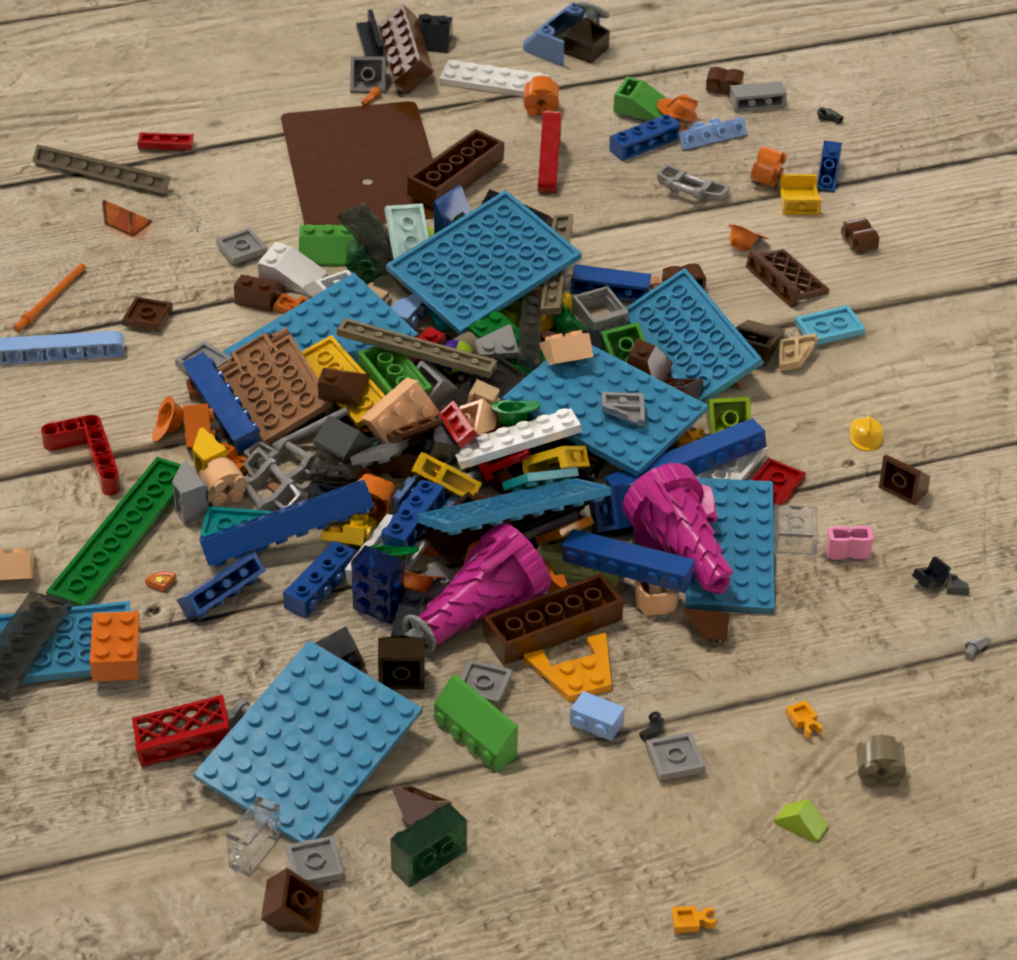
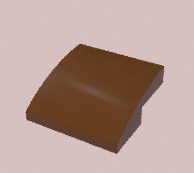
M430 416L394 429L393 432L386 434L388 442L398 443L436 429L440 422L438 419Z

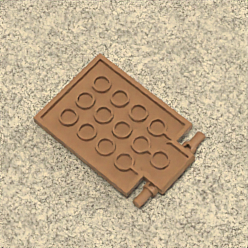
M286 327L275 334L267 335L265 332L232 352L233 357L228 359L229 362L217 368V370H221L225 378V384L229 383L234 391L232 395L239 397L243 405L241 408H246L249 412L251 423L255 421L259 427L260 433H258L260 441L267 445L334 405L333 402L318 399V378Z

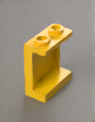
M781 174L779 191L783 215H820L821 196H818L817 174Z
M561 446L531 455L530 458L522 461L523 473L549 471L550 465L560 463L561 469L590 467L586 446Z

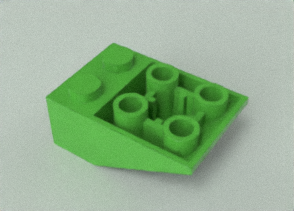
M626 77L614 94L613 112L623 116L635 117L639 120L650 121L664 115L659 111L657 103L666 97L645 81Z

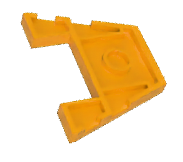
M606 633L586 637V644L592 653L589 656L555 665L550 664L543 649L524 654L523 656L524 663L527 666L531 665L537 675L546 678L550 682V686L568 702L577 700L583 691L593 695L611 691L612 684Z

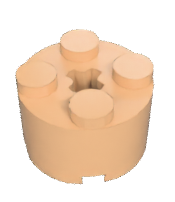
M214 459L207 464L208 468L204 471L202 469L199 472L200 479H204L207 484L208 491H206V497L213 507L239 503L244 498L243 493L246 490L247 481L236 464L230 461V459Z
M635 580L634 601L643 615L650 617L676 611L679 591Z

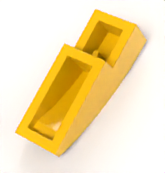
M422 452L411 470L430 482L443 485L444 489L460 497L468 491L474 496V493L478 492L482 484L452 466Z

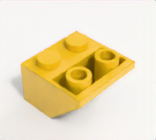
M203 427L199 429L193 446L194 467L197 469L198 474L202 469L204 471L209 467L207 464L217 458H226L228 455L225 446L220 445L213 434H209Z

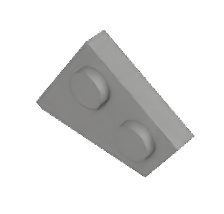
M506 325L475 341L477 355L487 356L491 359L518 358L519 356L511 325Z
M602 392L601 404L603 413L644 427L643 393Z

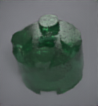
M365 237V239L357 241L356 239L352 240L346 248L347 270L351 273L354 272L365 283L373 282L384 270V250L381 243L371 237Z

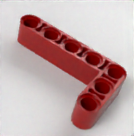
M543 111L538 192L556 193L559 146L561 144V112Z
M94 414L47 423L42 426L41 435L43 447L46 450L54 451L86 444L103 494L112 496L120 492L119 472L99 416Z

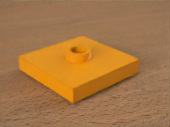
M588 516L536 536L537 545L560 538L563 541L572 529L581 530L594 524L592 516Z

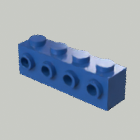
M669 114L663 115L611 135L609 151L619 160H627L680 139L681 124Z
M575 264L571 277V293L581 294L608 286L619 300L635 302L650 292L651 274Z
M421 479L417 486L413 487L409 497L402 502L398 512L393 514L387 527L382 529L380 538L383 545L414 547L427 528L426 525L418 523L417 514L441 509L446 502L444 486Z
M333 541L283 592L284 608L307 618L325 598L330 596L337 585L343 582L346 577L345 568L356 555V550Z
M253 552L238 559L176 601L187 619L195 616L199 619L208 614V609L212 606L216 608L226 602L224 598L230 595L232 597L242 591L241 587L245 584L249 586L258 581V576L266 570L256 553Z

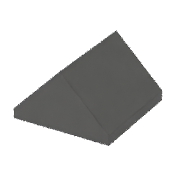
M329 415L313 440V444L346 460L372 446L373 441L361 431Z

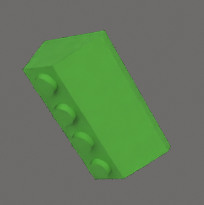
M300 225L299 252L319 266H375L376 225Z
M376 346L358 351V365L366 374H369V378L385 396L407 377L418 381L427 395L432 391V386L407 355Z
M456 674L452 675L434 703V719L439 726H443L448 730L453 738L461 741L470 752H474L480 757L485 765L490 766L497 772L517 758L518 726Z

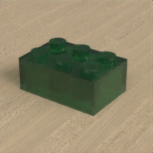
M448 802L444 806L436 808L423 819L415 821L413 825L405 830L397 832L390 838L391 870L410 888L466 853L467 819Z

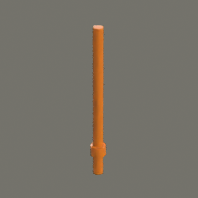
M80 263L35 307L25 312L21 316V320L13 326L14 331L20 332L26 325H30L35 320V317L86 269V266Z

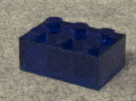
M365 545L351 561L353 609L380 621L392 624L396 617L399 602L404 595V560Z

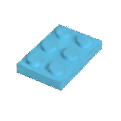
M849 305L795 317V325L803 335L817 333L818 342L815 346L865 334L866 328Z

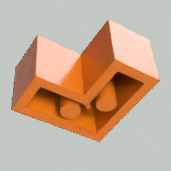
M208 404L184 405L187 448H193L198 431L202 427L215 437V429H210V422H214L213 408H209Z

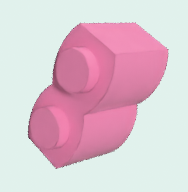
M834 526L828 528L826 540L827 558L834 560L847 558L860 560L871 557L873 545L871 527L854 526L848 528Z

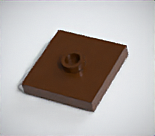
M135 297L122 319V325L160 332L173 309V303Z

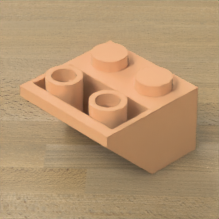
M582 330L564 334L565 337H563V333L545 337L544 342L539 343L549 365L593 357L589 333L583 334Z
M14 548L13 553H7V549H0V580L34 578L35 553L29 552V548Z

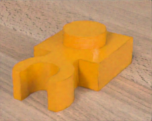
M689 428L674 442L675 446L679 448L706 437L703 436L704 429H696L695 432H692Z
M807 700L786 707L785 714L796 729L804 728V736L806 738H811V730L816 731L818 735L822 734V725L817 722L818 715Z
M696 906L672 907L671 917L674 934L699 932L700 926L707 929L716 928L717 920L708 919V917H714L715 909L708 907L697 912Z

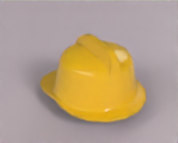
M870 416L855 419L850 425L851 443L856 448L864 451L878 449L883 442L882 425Z

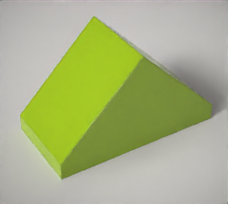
M810 799L786 804L774 820L775 824L815 843H818L829 825Z

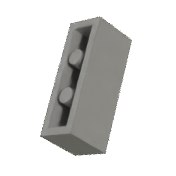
M782 81L730 86L729 101L734 112L785 108L787 92Z

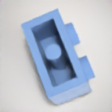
M583 691L571 708L570 725L612 741L624 723L625 707Z

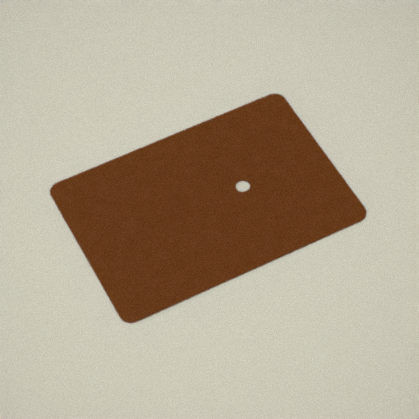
M405 101L292 112L281 116L304 225L347 224V214L352 213L357 218L371 211L376 214L377 224L387 223L384 210L386 206L422 203L407 195V177L433 159L418 106L415 102ZM364 179H371L373 181L368 185L362 183ZM423 203L425 219H433L434 208Z

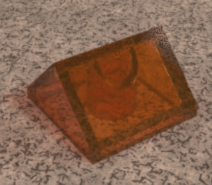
M106 200L102 202L104 224L132 237H135L152 222L150 219Z

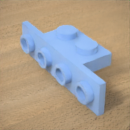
M744 117L727 121L713 118L709 120V123H693V127L679 132L682 150L747 135Z

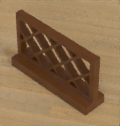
M785 249L762 254L757 250L749 251L746 268L789 307H796L799 300L829 293V288Z

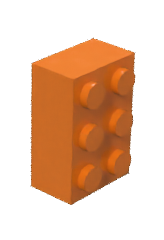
M139 611L93 613L90 649L92 682L139 680L141 643Z

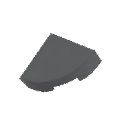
M949 573L946 578V593L969 595V585L960 580L957 575Z

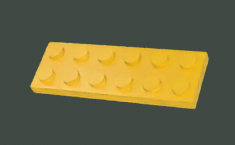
M332 335L302 351L318 380L322 369L326 367L366 374ZM369 378L359 407L337 403V405L341 409L344 407L348 408L350 414L347 416L359 429L366 425L361 417L383 399L385 395Z

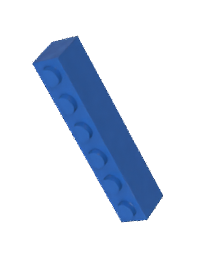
M202 352L183 362L182 364L187 376L204 402L208 404V407L213 408L214 417L233 446L236 447L237 452L240 453L260 441L258 433H260L259 427L255 421L251 423V416L246 408H241L243 405L239 397L232 395L234 391L231 385L224 383L225 378L221 370L216 371L215 368L217 366L212 357L208 358Z
M576 529L571 530L562 544L563 562L686 593L696 576L694 559Z

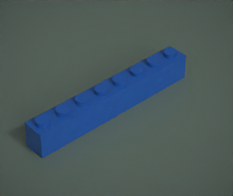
M753 418L662 454L638 477L625 470H621L606 476L605 484L612 486L632 483L650 470L669 463L686 465L696 476L767 447L765 430Z
M363 479L203 536L199 540L208 566L214 565V567L225 564L229 558L240 559L247 555L246 552L265 550L268 548L267 545L275 542L278 545L287 542L288 537L307 535L309 533L308 530L313 528L321 530L328 527L330 522L336 520L338 523L350 519V515L358 513V515L370 512V508L374 507L366 482Z

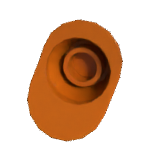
M680 94L674 99L664 98L657 103L659 111L664 115L669 114L672 118L693 122L697 118L695 110L698 101L688 95Z
M728 225L731 229L729 236L730 244L739 251L744 252L751 249L757 238L768 240L767 237L753 233L742 226Z
M167 396L160 404L152 434L154 442L159 441L165 433L178 432L183 426V408L175 404L174 398L171 396Z
M394 568V570L398 571L396 589L401 594H404L407 589L426 593L434 577L446 578L442 576L418 575Z

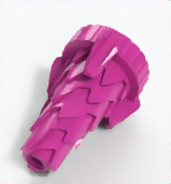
M681 463L661 465L637 479L628 489L622 503L623 512L636 531L634 539L643 547L694 559L695 578L701 587L718 595L725 592L730 583L729 576L734 572L721 554L722 549L713 536L715 531L709 524V522L715 523L718 520L711 487L702 485L692 470Z
M503 522L502 524L495 525L481 536L480 543L475 545L469 552L461 570L455 575L451 583L426 606L427 609L418 617L428 624L435 636L436 645H439L459 630L463 629L465 631L476 621L484 619V616L492 614L496 610H503L545 594L551 586V576L544 560L531 542L519 530Z

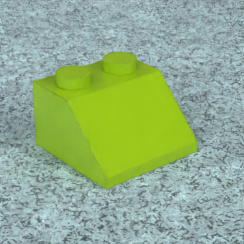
M750 397L719 398L705 401V404L708 405L706 421L710 435L751 419Z

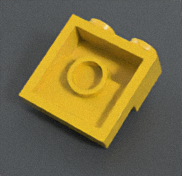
M357 513L348 522L347 520L340 523L337 520L330 522L329 526L322 530L321 540L363 546L367 539H370V535L378 526V522L375 521V518L369 517L368 514L358 515Z

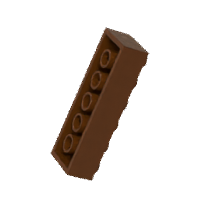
M403 4L396 8L389 17L383 19L378 27L394 82L406 93H410L434 71L417 16Z
M473 130L408 176L407 195L434 208V201L459 185L465 189L504 161L505 142L480 130Z
M600 573L484 616L483 636L505 665L523 658L524 654L550 648L623 620L624 601L604 575Z

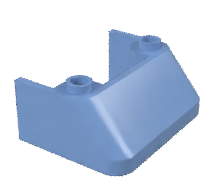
M571 3L523 41V50L563 66L564 41L556 37L567 28L573 27L582 20L586 11L582 10L578 3ZM597 16L596 23L600 25V17Z

